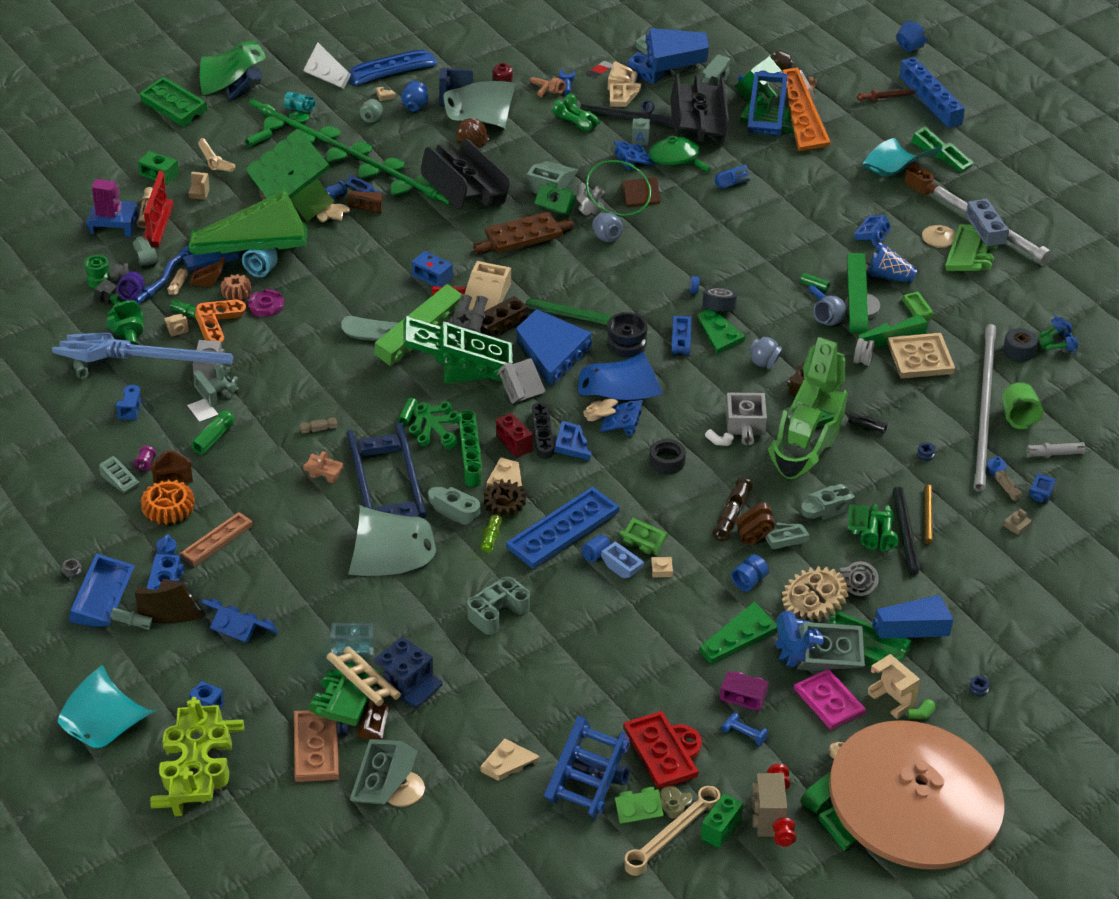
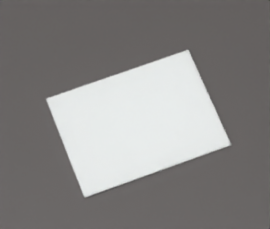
M205 399L187 405L199 422L218 415Z

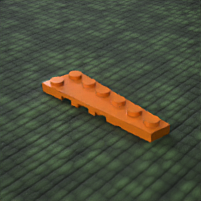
M798 67L783 70L782 72L788 75L786 96L798 151L830 146V139Z

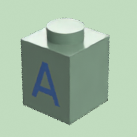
M633 119V145H648L650 119Z

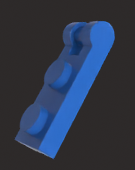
M673 316L672 355L684 353V355L690 356L691 317Z

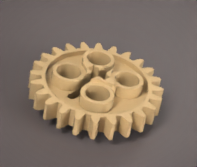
M820 566L817 567L816 571H813L811 567L807 573L802 570L801 576L795 574L796 579H789L790 585H785L786 591L782 592L785 610L793 612L797 619L801 618V620L805 621L809 619L811 623L816 618L818 622H821V617L823 616L829 619L828 614L830 613L836 615L835 609L841 610L840 604H846L845 598L848 597V587L840 572L836 573L835 569L829 571L828 567H825L822 571Z

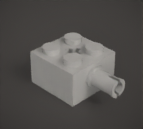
M727 393V433L742 435V443L744 445H747V440L748 445L754 443L753 435H765L766 433L765 393Z

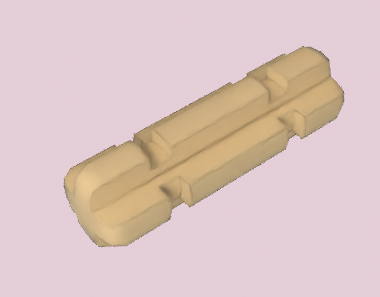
M181 268L178 270L167 288L169 295L175 296L188 276L186 269L183 270Z

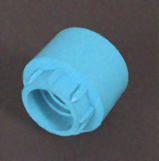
M275 248L265 250L249 249L242 257L244 268L255 277L266 276L276 266L278 261Z

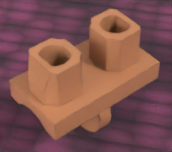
M324 451L320 456L311 454L308 462L303 465V470L308 471L310 477L319 478L322 475L330 483L336 482L339 478V473L343 469L342 462L328 459V453Z

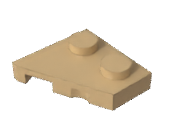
M610 83V107H627L640 92L641 83Z
M500 458L487 480V486L493 487V482L495 481L499 484L501 479L506 483L511 479L512 484L518 482V487L522 486L519 462Z

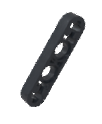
M538 402L532 405L531 413L536 452L540 458L548 459L554 455L549 408L547 404ZM543 422L546 425H538V423ZM541 435H546V436H548V437H547V438H540L539 436H541Z

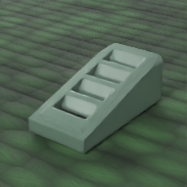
M114 456L99 465L100 475L123 494L140 485L139 481Z

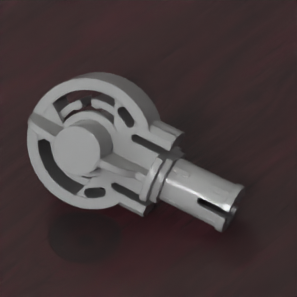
M584 183L579 184L576 198L581 205L578 209L586 216L591 212L599 215L602 210L589 198L586 185ZM596 186L594 190L589 188L592 198L604 208L598 201L605 194L604 190L599 188V186Z
M859 561L852 563L848 567L840 568V572H850L840 573L844 577L846 585L851 586L848 587L847 592L856 596H867L877 588L879 576L876 569L869 563ZM859 565L868 566L873 571V573L871 574V572L868 569L866 570V572L858 571L865 570L864 567H859ZM874 583L870 590L860 593V591L866 590V586L869 588Z

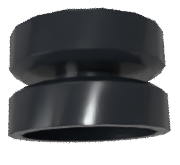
M621 312L609 319L607 325V347L613 354L621 357H634L645 351L647 347L648 325L644 317L632 312Z

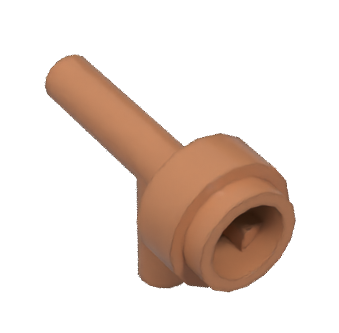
M535 77L530 79V83L542 86L537 92L539 97H542L548 89L550 93L556 95L562 94L565 90V82L559 78H553L551 81Z

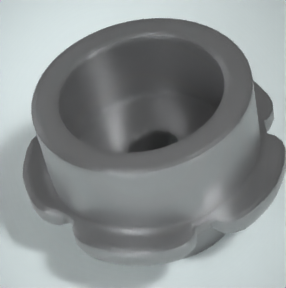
M68 559L63 563L62 572L68 577H75L81 573L82 566L78 560Z

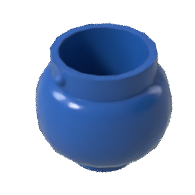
M411 81L404 88L401 94V101L408 110L415 112L427 105L429 97L426 85L418 81Z

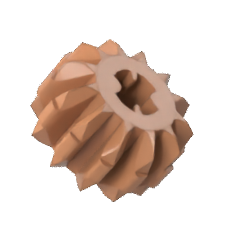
M231 274L230 277H225L224 281L221 282V293L227 300L242 301V299H248V296L251 295V283L245 275L239 276L237 274L233 276Z

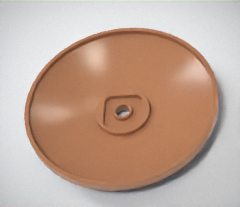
M888 721L871 725L856 732L841 746L831 767L829 792L834 810L849 833L863 846L891 862L918 869H946L965 864L981 855L992 844L1002 824L1004 797L1001 785L992 767L970 744L939 727L914 721ZM916 780H921L926 785H919L916 783Z

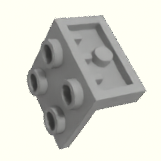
M531 358L512 364V362L506 363L498 370L512 404L545 392Z

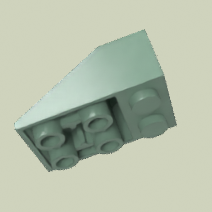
M549 161L535 164L526 174V191L538 194L540 185H547V183L556 185V189L562 190V188L568 186L578 172V169Z

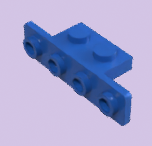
M212 598L210 601L203 599L201 602L206 607L217 611L210 626L216 632L247 644L256 626L277 635L279 633V630L274 627L275 623L267 619H263V622L259 621L257 616L246 612L245 615L241 614L239 609L230 605L227 608L223 607L221 602Z

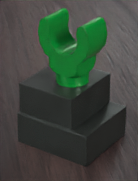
M104 279L95 288L93 300L98 303L103 301L108 304L112 301L116 305L126 301L119 294H116L117 286L107 279Z

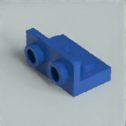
M886 215L867 216L854 233L855 240L867 241L871 239L873 246L877 247L879 242L881 243L891 230L890 222L887 220Z

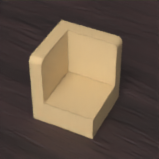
M192 172L189 198L206 200L210 190L208 173Z

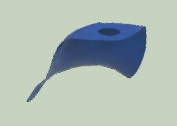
M643 351L627 360L595 363L584 367L580 371L578 393L580 395H601L612 399L633 400L663 394L654 371ZM589 378L587 387L583 388L584 380Z

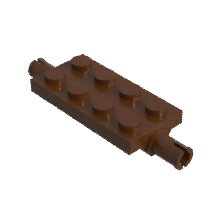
M549 212L493 225L485 228V234L488 237L487 241L474 243L473 248L476 254L490 250L491 252L497 251L501 253L562 237L563 231L573 230V222L571 219L556 222Z

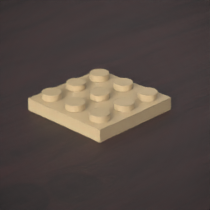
M941 333L888 337L887 344L901 379L955 374L954 363Z

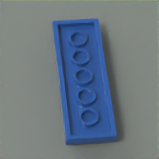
M592 486L507 541L506 548L534 569L619 513L620 506Z

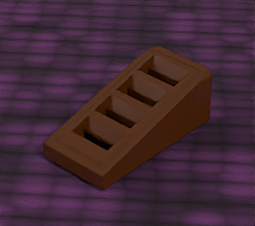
M348 191L349 207L382 213L383 193ZM353 197L357 198V202H353Z

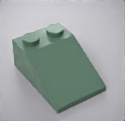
M803 622L798 626L801 638L806 630L815 628L823 635L824 641L823 645L813 643L815 650H806L804 661H798L797 670L821 671L865 666L862 626Z
M370 739L350 801L384 805L412 771L418 751L402 741Z

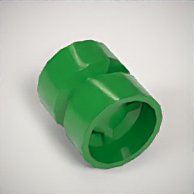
M102 255L88 257L85 261L88 285L95 289L104 279L111 282L108 259Z

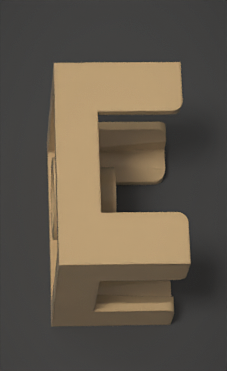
M890 654L872 665L871 672L880 673L882 671L881 680L869 687L868 695L873 699H878L886 693L890 694L901 704L891 711V714L898 719L906 714L908 709L916 707L920 679Z

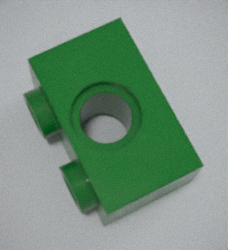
M148 151L138 161L139 175L156 180L158 172L164 171L165 184L167 185L179 174L177 160Z
M547 183V185L541 184L534 204L570 216L576 200L572 190L562 188V190L556 189L557 186ZM559 195V199L553 202V198Z
M724 793L702 822L701 840L721 849L742 820L743 802Z

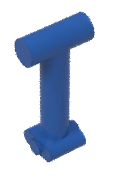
M732 713L721 726L724 732H728L733 728L755 738L758 746H761L767 739L768 731L766 728H763L760 732L738 722L740 717L737 713Z

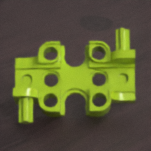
M192 697L191 700L187 701L188 707L178 708L176 725L168 727L163 734L162 742L166 755L182 751V755L178 760L160 763V777L164 788L169 791V795L150 797L151 809L172 807L174 816L183 815V803H205V801H212L213 790L226 786L230 773L227 758L213 759L207 754L211 748L231 751L232 740L230 733L244 731L243 719L223 721L219 705L201 706L200 700H197L196 697ZM195 733L202 734V736L198 739L191 738V736ZM197 768L199 771L194 775L190 769Z

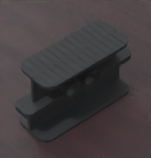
M679 74L675 75L670 98L674 136L677 137L679 128L697 130L698 141L703 142L705 134L719 135L720 145L724 144L729 124V113L723 77L720 78L719 86L702 85L700 76H695L692 86L680 84Z
M464 139L460 150L449 151L443 144L437 145L436 151L432 147H426L424 150L421 164L422 176L457 209H461L464 206L465 198L477 197L485 206L491 205L492 200L499 205H503L506 202L510 185L509 176L470 140Z

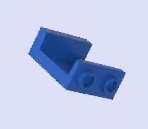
M119 201L122 203V208L115 218L96 216L94 206H91L90 217H87V227L90 228V234L95 233L96 227L124 228L125 236L132 237L138 219L137 202Z

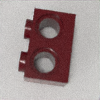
M513 413L496 419V437L516 458L532 452V433Z

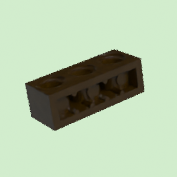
M513 296L484 311L485 319L482 321L481 333L496 338L520 325L528 318V306Z

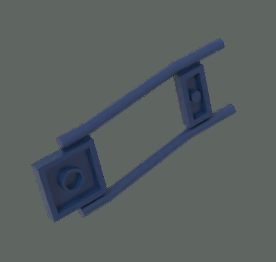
M395 424L398 436L396 434H387L379 437L358 439V442H356L353 430H348L346 435L352 452L364 507L373 509L360 454L362 456L396 452L402 448L416 504H414V501L402 502L400 504L375 507V510L395 515L425 518L427 513L402 424Z

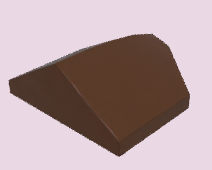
M221 257L217 263L201 269L195 268L189 282L191 286L212 287L221 274L225 258Z
M168 450L163 452L151 464L153 483L159 484L161 480L167 482L168 479L171 482L177 480L178 483L193 482L190 459L176 451Z

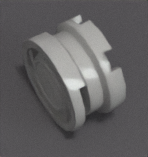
M862 338L858 339L854 363L859 364L861 362L869 366L874 341L867 342Z

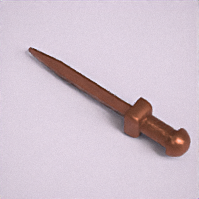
M873 89L871 93H858L857 100L863 102V100L872 99L873 102H878V99L902 97L913 94L916 91L901 89L878 92L876 89Z

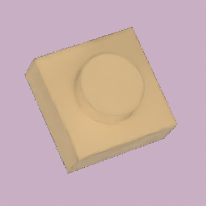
M651 557L652 577H673L671 557Z

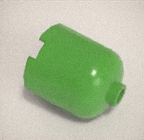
M1014 383L1003 391L1001 403L1006 419L1012 427L1028 429V426L1039 423L1043 416V408L1035 390L1029 384Z

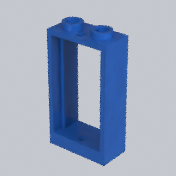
M764 70L754 73L748 133L781 136L788 83L787 74L783 72L768 73ZM758 81L782 83L777 123L753 121Z

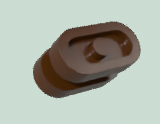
M766 503L755 505L736 521L740 531L741 542L747 545L758 542L775 529L771 507Z

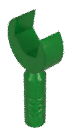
M695 158L683 163H693L695 166L699 167L707 173H709L712 169L707 164Z

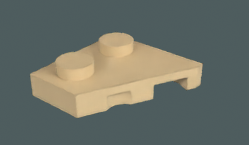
M504 739L481 765V772L500 781L507 778L510 774L522 771L523 766L530 763L538 764L539 755Z

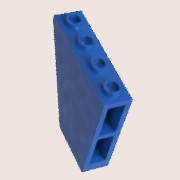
M650 28L649 34H646L645 43H647L649 66L652 67V72L707 62L709 45L707 35L704 32Z
M537 309L516 328V343L527 358L533 360L536 370L549 386L559 381L561 376L566 371H569L572 365L579 361L582 355L589 351L592 346L591 332Z

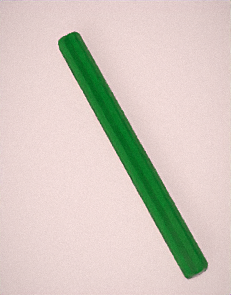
M531 298L526 300V305L531 310L537 309L546 313L608 325L609 319L613 316Z

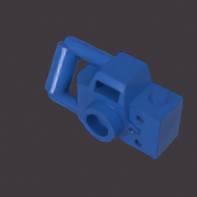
M349 175L345 183L346 187L353 191L382 193L381 191L374 190L372 184L352 175Z

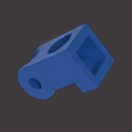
M129 385L123 390V401H117L118 419L137 420L141 405L140 388L136 385Z

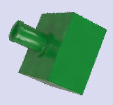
M770 56L750 70L734 86L746 101L752 96L755 72L761 70L768 73L781 72V69ZM758 81L757 92L762 91L767 98L770 95L774 96V99L778 96L769 85V81Z

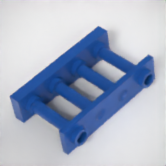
M577 716L544 797L554 804L557 803L558 799L564 798L590 808L588 814L593 819H596L598 814H601L604 810L605 802L603 801L623 753L626 754L629 749L630 741L627 734L621 732L619 739L590 729L587 719ZM588 737L615 747L611 758L608 759L583 750L581 746L583 739ZM580 757L606 767L602 780L573 769L572 765L575 758L578 759ZM571 777L597 787L598 790L594 799L592 800L565 790L564 784L566 779Z

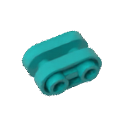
M287 92L284 97L285 108L302 112H311L315 109L316 101L313 96Z

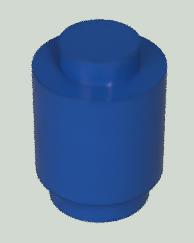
M597 535L582 546L583 557L591 562L599 559L601 551L611 545L609 538L605 535Z

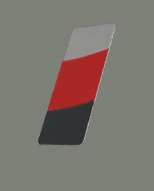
M603 61L586 74L596 78L610 69L613 64Z

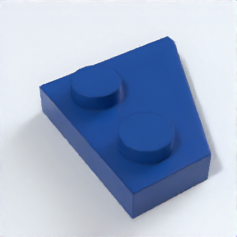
M562 421L554 452L590 461L591 451H588L586 447L587 441L582 435L581 426Z

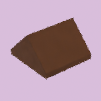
M657 177L647 178L651 187V199L648 205L660 204ZM645 179L624 180L620 184L626 207L646 204L649 190Z

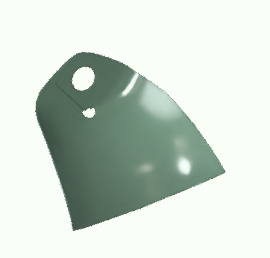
M484 81L449 90L443 95L447 116L456 121L475 118L481 122L494 124L505 129L516 83ZM448 98L453 100L454 107L449 105Z
M359 505V523L349 575L382 576L400 574L422 567L434 557L436 547L431 526L427 520L420 517L385 513ZM414 533H417V539L412 537ZM425 538L428 539L431 544V549L429 551L426 550L424 546Z

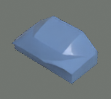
M616 541L601 551V557L607 567L622 578H630L644 567V561Z

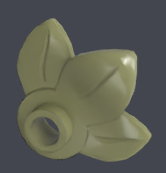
M674 786L664 787L660 793L662 810L668 818L680 816L685 807L693 801L691 793L681 794L679 789Z

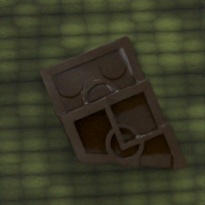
M163 579L158 590L137 587L135 591L138 614L153 617L152 623L186 622L200 619L204 616V611L197 608L194 597L188 592L183 582Z

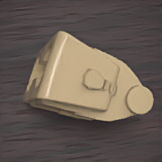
M613 62L608 77V90H610V83H635L638 73L618 62Z

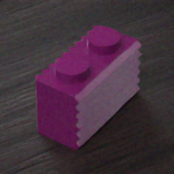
M96 179L91 187L95 215L115 218L122 208V203L118 199L120 189L117 188V182Z
M728 670L721 685L720 700L760 711L768 693L769 682L764 681L760 677L754 678L744 675L739 671L733 672Z

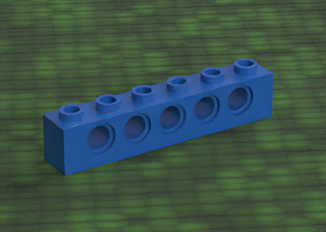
M915 57L902 60L899 77L909 88L916 91L915 94L948 128L962 125L965 108Z

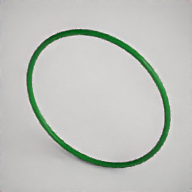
M608 160L598 163L589 171L586 177V190L589 198L599 209L606 213H612L620 217L633 216L643 211L650 202L651 187L648 179L638 168L627 162ZM606 163H621L632 167L642 175L648 185L649 196L646 204L640 210L630 214H617L602 208L592 198L588 188V180L593 170Z

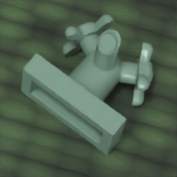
M218 364L217 367L213 368L216 377L209 380L200 370L193 372L194 386L210 407L218 405L217 392L227 389L226 398H231L232 393L239 389L236 384L238 378L234 376L231 382V378L227 376L230 368L227 367L223 370V364Z

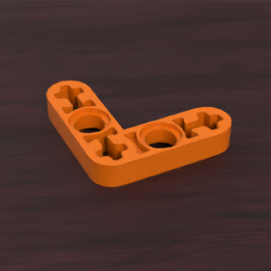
M241 300L198 304L194 314L205 340L221 341L222 346L224 335L217 320L242 317L246 305ZM217 308H221V309H223L225 312L221 313V312H218L216 309H217ZM209 323L212 324L214 327L209 328L205 324Z

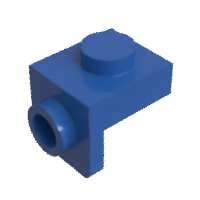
M1037 473L1034 483L1029 490L1030 497L1039 502H1049L1056 479Z

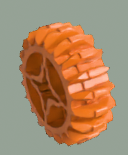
M168 479L167 482L161 480L159 484L153 483L152 487L148 486L147 490L143 491L141 497L143 514L152 523L157 521L159 525L161 523L166 525L168 523L175 524L176 521L182 522L183 518H188L189 514L193 512L195 505L192 490L189 486H185L184 482L178 483L177 480L171 482Z

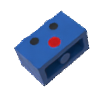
M424 251L412 261V275L441 288L453 278V264Z

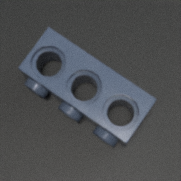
M988 199L969 201L966 217L986 247L1005 244L1009 235V229L1003 223L1001 216L995 211L994 206L991 205Z

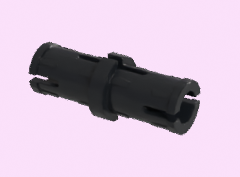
M851 412L849 415V424L863 427L866 431L873 430L884 435L887 430L888 424L886 422L875 420L872 416L868 415L866 417Z

